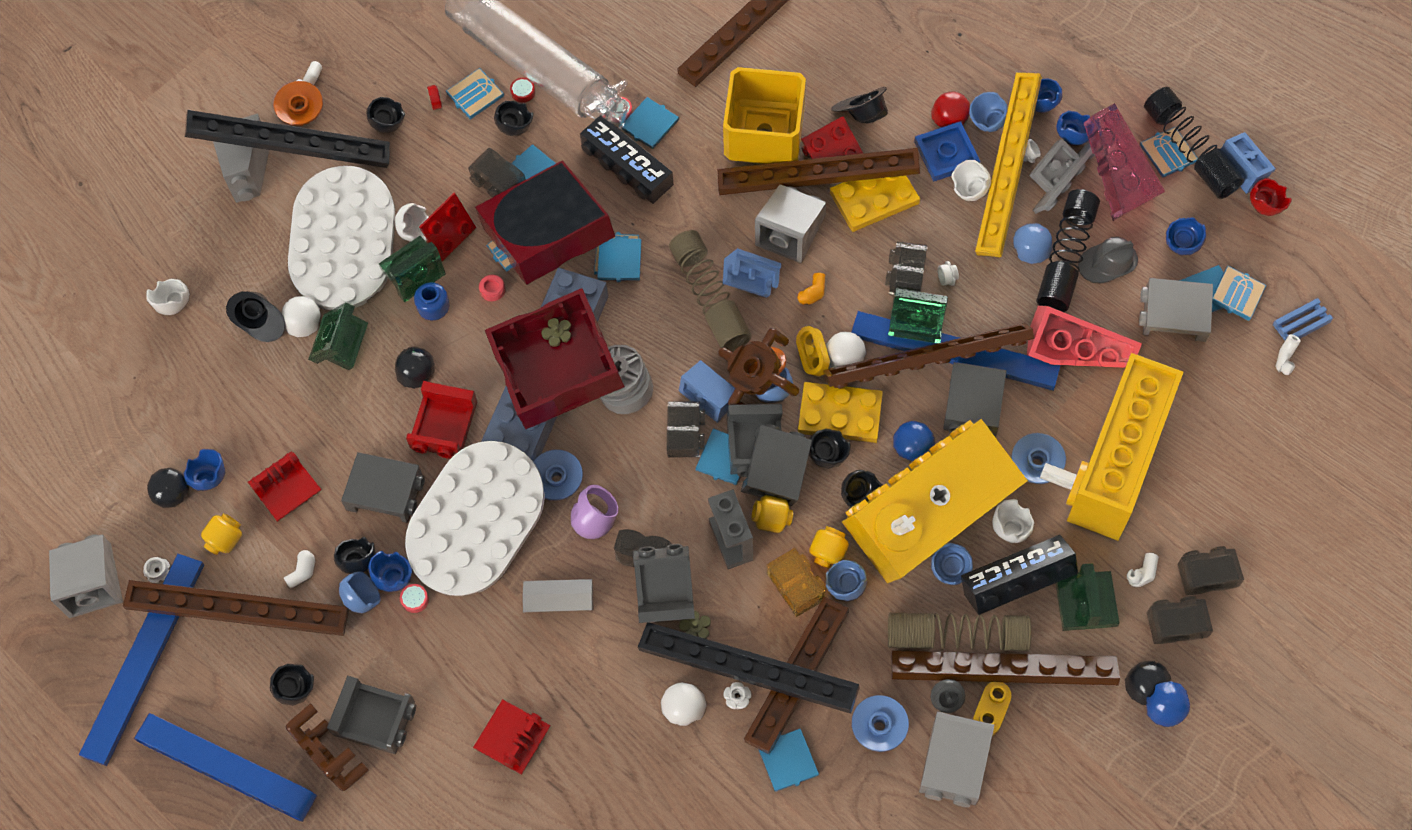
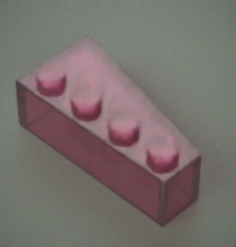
M1115 103L1095 113L1084 122L1092 153L1095 154L1097 159V170L1099 176H1102L1106 201H1109L1112 210L1110 213L1112 221L1128 214L1165 192Z

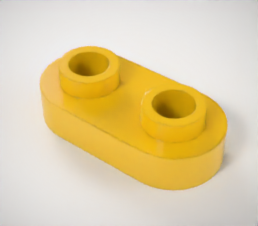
M805 326L798 332L796 337V345L803 369L807 374L822 376L824 375L823 370L828 369L830 365L823 335L819 329Z
M1003 682L989 683L985 687L975 711L973 720L983 722V717L989 716L992 719L993 723L991 724L994 725L993 735L999 731L1012 698L1010 688ZM999 691L1002 694V698L997 699L992 693Z

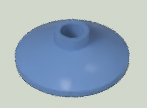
M1032 433L1022 437L1015 444L1011 459L1028 482L1036 484L1049 483V481L1040 478L1045 463L1063 470L1066 464V455L1061 444L1053 437L1043 433ZM1039 459L1042 464L1036 465L1033 463V460Z
M550 450L542 453L534 460V464L542 476L545 499L562 500L568 498L580 487L583 470L579 460L573 454L564 450ZM556 475L562 477L561 480L557 482H554L552 480V478Z
M876 695L866 698L859 703L852 716V730L855 738L865 748L876 752L890 751L898 747L905 739L909 728V720L905 709L899 702L888 696ZM882 722L885 728L879 731L875 729L874 724Z

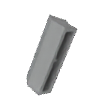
M592 579L523 581V612L593 610Z

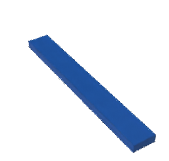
M860 311L857 312L851 333L856 334L863 341L901 351L960 338ZM1002 348L996 352H986V350L976 352V355L970 358H961L960 356L951 358V361L948 362L950 364L957 362L1006 370L1005 378L1053 391L1061 366L1051 365L1028 355Z
M177 554L163 584L194 588L204 567L203 562ZM148 613L79 756L104 766L108 765L180 616Z

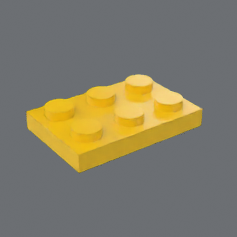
M907 176L843 182L830 188V195L852 232L920 204V197Z
M804 382L798 432L813 436L818 430L831 429L840 431L846 440L877 443L883 391L854 387L834 388L828 384Z

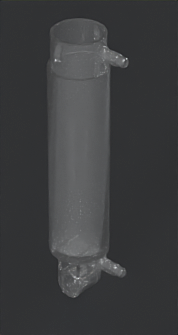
M447 0L445 5L446 16L462 27L468 36L581 118L591 116L593 119L602 116L619 130L624 128L628 103L617 94L628 87L626 80L619 81L613 86L609 85L607 78L499 0Z

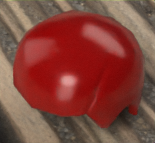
M959 92L943 93L936 99L931 109L932 120L941 128L960 121L964 125L970 116V102Z
M1269 178L1257 181L1250 192L1252 206L1259 214L1265 216L1282 213L1289 207L1292 199L1286 196L1287 187L1279 185L1275 180Z

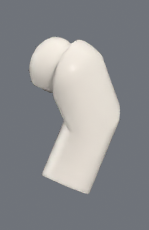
M316 61L311 62L304 79L296 81H305L314 85L320 75L322 65Z
M1290 334L1279 350L1275 366L1277 371L1282 372L1284 375H1290L1295 368V364L1289 361L1301 342L1295 335Z
M308 550L299 552L297 555L296 571L284 577L290 589L311 578L313 575L315 557Z
M1146 553L1143 567L1135 571L1131 569L1127 573L1129 584L1134 587H1141L1152 582L1155 579L1159 556L1154 553Z

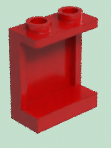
M423 381L421 405L412 433H407L406 440L409 447L417 453L425 454L432 452L437 453L442 458L451 459L456 453L464 449L477 405L475 392Z

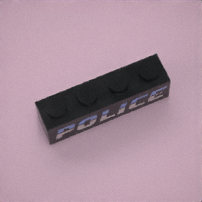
M602 115L597 117L580 133L583 151L587 155H593L597 158L604 169L613 171L623 184H629L634 188L640 198L647 199L654 204L674 185L673 172Z
M1061 535L1055 536L961 575L964 596L978 615L1077 575L1076 553Z

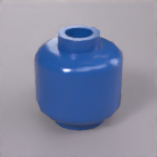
M433 282L425 283L415 292L414 303L421 317L434 321L441 319L447 314L450 304L447 292L443 286Z

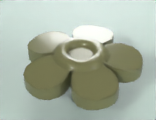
M556 318L550 319L548 321L549 328L542 330V337L546 340L549 339V344L553 347L560 345V339L563 342H568L571 339V333L569 332L571 324L567 320H563L559 324Z
M694 611L695 618L682 619L680 621L679 628L681 631L694 636L698 635V637L704 639L709 636L707 627L710 626L711 620L708 616L704 615L699 619V613Z

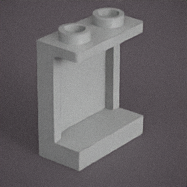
M1149 278L1146 287H1142L1140 302H1144V311H1140L1139 326H1143V335H1149L1150 331L1195 335V341L1206 342L1211 333L1213 284Z

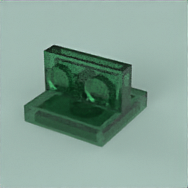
M421 235L379 263L380 269L394 284L399 297L404 303L414 297L416 290L421 285L430 282L434 283L446 275L437 247L432 242L427 243Z
M896 288L893 296L888 336L940 343L948 296Z
M345 302L323 315L308 360L316 364L328 360L347 370L354 367L368 322L352 315L355 306Z
M1093 563L1082 564L1078 574L1055 583L1062 631L1119 626L1120 622L1111 571L1095 572Z

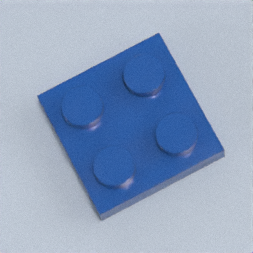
M961 121L915 136L914 143L933 182L951 176L957 165L965 160L981 162Z

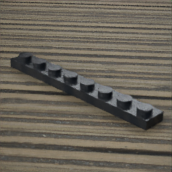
M187 110L185 137L383 168H387L389 165L390 142Z
M647 622L638 644L639 651L850 714L860 689L859 684L650 622Z

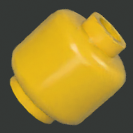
M765 495L760 500L754 502L751 520L755 522L759 530L780 533L784 530L785 526L791 525L793 510H789V504L786 499Z
M225 513L221 516L214 515L201 532V537L206 542L204 548L215 555L219 552L230 553L242 537L241 524Z
M826 526L825 530H817L809 548V553L815 557L814 563L829 569L831 564L833 565L843 560L849 547V542L845 539L846 534L829 526Z

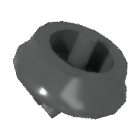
M946 679L935 684L930 697L933 706L937 710L951 713L962 707L966 695L960 683L955 680Z

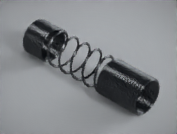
M1167 86L1156 90L1144 103V109H1146L1153 120L1159 125H1164L1163 131L1165 134L1171 133L1166 132V125L1179 118L1186 111V107H1182V101ZM1184 109L1178 116H1176L1175 118L1171 119V118L1174 117L1180 110ZM1194 116L1187 117L1175 128L1171 136L1172 143H1178L1173 140L1177 129L1181 131L1194 120ZM1191 119L1186 125L1178 129L1184 122ZM1202 126L1194 127L1184 136L1179 144V152H1186L1181 150L1183 141H1187L1197 135ZM1199 128L1193 135L1187 138L1190 133ZM1210 135L1203 136L1193 144L1187 153V162H1193L1188 158L1190 152L1204 145L1210 138ZM1206 138V140H1204L1200 145L1195 147L1200 141ZM1212 145L1206 149L1195 163L1194 170L1218 199L1228 197L1244 182L1243 175L1236 169L1224 152L1217 148V145Z
M1076 189L1068 193L1062 213L1063 219L1059 223L1060 230L1056 233L1057 241L1052 246L1054 252L1049 256L1050 263L1046 266L1036 299L1039 306H1049L1061 312H1066L1069 309L1080 272L1079 267L1074 263L1083 261L1082 255L1078 252L1085 251L1087 247L1081 241H1086L1090 238V235L1085 230L1093 228L1092 223L1095 221L1100 204L1099 197L1091 191ZM1065 220L1072 227H1066L1062 229L1061 225L1062 222ZM1070 222H1072V223H1074V224H1078V225H1089V224H1091V226H1090L1089 228H1082V227L1075 226V225L1071 224ZM1063 230H1079L1087 234V238H1074ZM1062 231L1069 238L1059 240L1058 235ZM1060 241H1075L1082 244L1084 249H1071ZM1059 242L1066 249L1056 251L1055 245ZM1057 252H1071L1080 256L1081 260L1071 261L1061 257ZM1056 254L1064 261L1052 262V255Z

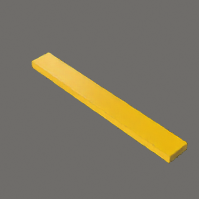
M1016 72L975 252L978 256L1002 257L1042 77L1040 73Z

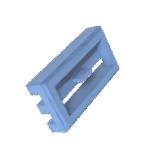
M1318 298L1274 321L1273 326L1284 341L1289 336L1288 332L1318 316L1321 318L1320 320L1292 335L1300 339L1332 321L1333 317L1330 314H1326L1327 309L1319 305L1321 302ZM1313 309L1315 310L1314 312H1312V313H1310V314H1308V315H1306V316H1304V317L1298 319L1297 321H1295V322H1293V323H1291V324H1289V325H1287V326H1285V327H1282V326L1285 325L1286 323H1288V322H1290V321H1292V320H1294V319H1296V318L1302 316L1303 314H1305V313H1307V312H1309V311H1311V310H1313Z

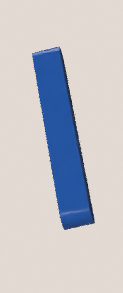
M150 713L134 737L136 741L301 822L304 821L317 797L312 791Z

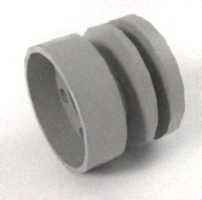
M627 345L608 347L625 387L600 397L607 409L614 413L630 414L644 407L652 397L654 387L652 378L642 357L634 348Z

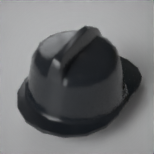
M881 87L869 93L840 101L831 110L834 112L848 110L856 121L866 124L873 123L888 114L883 97L887 87Z
M241 291L229 298L226 305V314L236 326L262 342H272L282 336L285 329L284 317L263 294Z

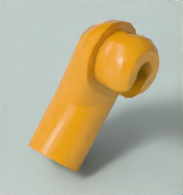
M813 274L812 286L798 293L797 298L800 304L810 305L823 298L825 274Z

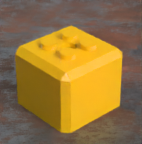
M737 67L731 71L723 122L724 155L732 161L764 164L798 161L805 111L806 78L801 73L742 67ZM765 128V129H769L771 132L759 131V130Z

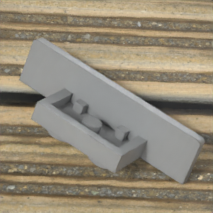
M1101 136L1088 141L1078 154L1063 139L1058 140L1029 175L1046 192L1032 210L1035 214L1043 210L1049 211L1057 204L1058 200L1056 198L1058 195L1070 188L1072 185L1071 179L1079 175L1085 169L1086 165L1084 163L1087 159L1094 157L1100 150L1098 146L1103 141Z

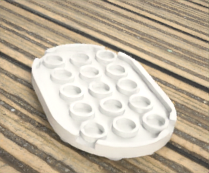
M354 166L332 167L310 178L303 185L295 199L288 253V270L291 280L302 296L315 300L322 309L344 311L362 306L367 303L368 299L382 290L389 277L392 263L395 206L387 186L375 174Z
M484 441L460 450L445 465L411 517L406 531L405 546L408 561L417 577L428 587L451 596L471 595L491 587L505 573L537 524L545 500L542 476L537 466L524 452L507 443Z

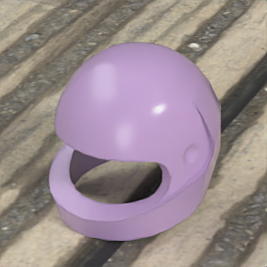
M590 485L579 494L578 503L574 504L571 511V526L575 532L586 539H598L605 536L613 527L618 513V505L615 498L601 486ZM588 494H595L608 505L606 514H603L589 503Z

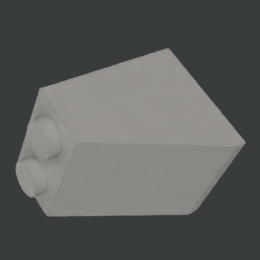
M258 113L243 118L261 121ZM213 141L223 177L235 202L249 201L253 197L260 196L269 150Z
M779 185L755 219V245L802 263L826 215V202L817 196L801 193L794 187Z
M90 535L83 541L63 543L58 548L49 550L51 601L68 618L123 602L112 546L104 535Z
M937 712L932 726L919 792L925 793V797L932 800L940 801L942 798L954 800L953 803L961 807L976 805L980 795L994 725Z

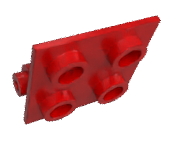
M844 116L801 138L804 144L801 147L802 152L805 156L810 155L811 159L863 153Z
M453 193L419 226L427 239V250L431 253L435 251L442 262L477 228L456 193Z
M292 451L285 454L280 460L265 468L264 471L247 482L277 522L321 491V488Z
M502 699L473 748L522 775L551 725L542 721L539 715L535 713L529 714Z

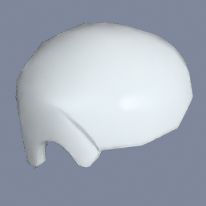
M965 160L958 164L951 175L955 187L954 191L965 201H977L984 197L991 185V177L988 170L976 160Z
M408 203L399 209L395 216V226L401 238L414 243L427 241L419 228L428 218L425 213V207Z
M178 279L158 281L155 290L148 289L146 292L149 304L158 313L163 315H174L180 312L189 301L190 295L187 286Z
M300 296L291 298L285 303L281 313L284 317L285 330L288 334L295 337H306L318 330L321 313L315 300Z
M839 332L833 335L826 344L830 359L829 366L831 368L863 361L866 355L863 340L851 332Z
M1016 499L1003 500L996 507L992 525L1000 538L1010 543H1019L1025 541L1032 534L1034 520L1029 508L1021 507Z
M683 682L670 686L665 691L661 700L662 714L670 723L678 724L679 726H687L696 720H700L707 706L704 694L696 686Z

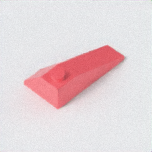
M1038 306L1030 325L1033 328L1034 339L1028 340L1027 355L1051 365L1125 368L1130 354L1138 355L1142 343L1049 306Z

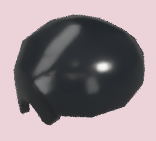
M379 97L372 100L366 111L370 126L382 133L396 131L402 125L405 117L401 103L395 102L388 97Z
M515 101L502 102L497 106L494 115L497 128L508 136H520L525 133L533 119V112L530 113L528 111L527 105Z
M415 346L404 349L397 356L395 362L397 381L408 388L422 387L423 381L428 382L430 376L434 373L435 364L433 356L427 350Z
M822 429L816 431L810 438L812 442L809 456L817 466L826 469L838 467L850 454V441H846L840 431Z
M163 468L151 475L147 484V491L154 504L162 508H173L184 501L189 492V485H187L184 474L174 468Z
M856 470L849 473L843 480L841 496L844 502L851 508L864 499L868 502L869 500L866 496L883 484L879 482L874 473Z
M362 537L359 540L349 539L342 541L335 548L334 552L336 566L347 574L366 572L370 558L376 554L374 542L370 543L366 537Z
M1143 661L1135 665L1128 672L1125 678L1126 691L1132 700L1141 705H1146V698L1154 694L1155 686L1159 683L1171 681V676L1166 667L1161 663Z
M285 664L280 666L270 677V692L281 704L291 706L300 704L312 693L314 676L301 664Z

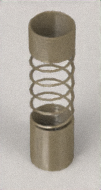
M688 230L678 234L671 240L669 248L678 265L681 266V271L687 274L686 282L693 285L691 289L692 293L698 296L697 303L700 306H704L703 314L720 348L725 347L735 351L741 345L745 346L751 339V333L735 302L727 300L730 296L729 292L716 294L705 305L700 303V296L711 295L722 289L724 286L723 281L709 284L699 294L694 291V286L713 281L718 276L719 271H708L697 278L694 283H691L688 279L689 275L702 273L713 265V260L711 259L701 261L707 255L708 250L699 233L695 230ZM711 262L705 269L691 273L700 264ZM696 264L688 273L683 270V267ZM712 272L717 273L710 280L697 283L705 275ZM722 283V285L718 289L710 293L702 294L706 289H708L712 285ZM722 294H728L723 300L708 305L714 298Z
M890 612L888 615L889 648L909 647L916 649L920 647L923 649H933L936 616L939 623L942 649L945 648L950 616L953 620L957 650L960 647L961 631L965 617L968 622L972 650L974 649L979 617H981L986 650L989 649L990 632L994 617L998 625L1001 651L1003 649L1005 651H1029L1031 646V620L1028 615H1004L1001 633L999 619L994 614L991 617L987 633L985 620L979 614L974 624L973 636L970 619L967 614L962 616L959 633H957L955 618L950 613L946 620L944 636L941 620L937 613L916 614V612L908 614L905 612Z

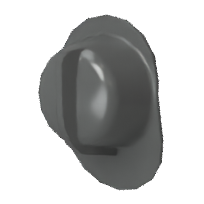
M1110 237L1103 243L1089 248L1082 254L1083 261L1078 263L1080 274L1092 283H1105L1134 271L1138 264V256L1133 249L1132 241L1128 242L1121 237Z

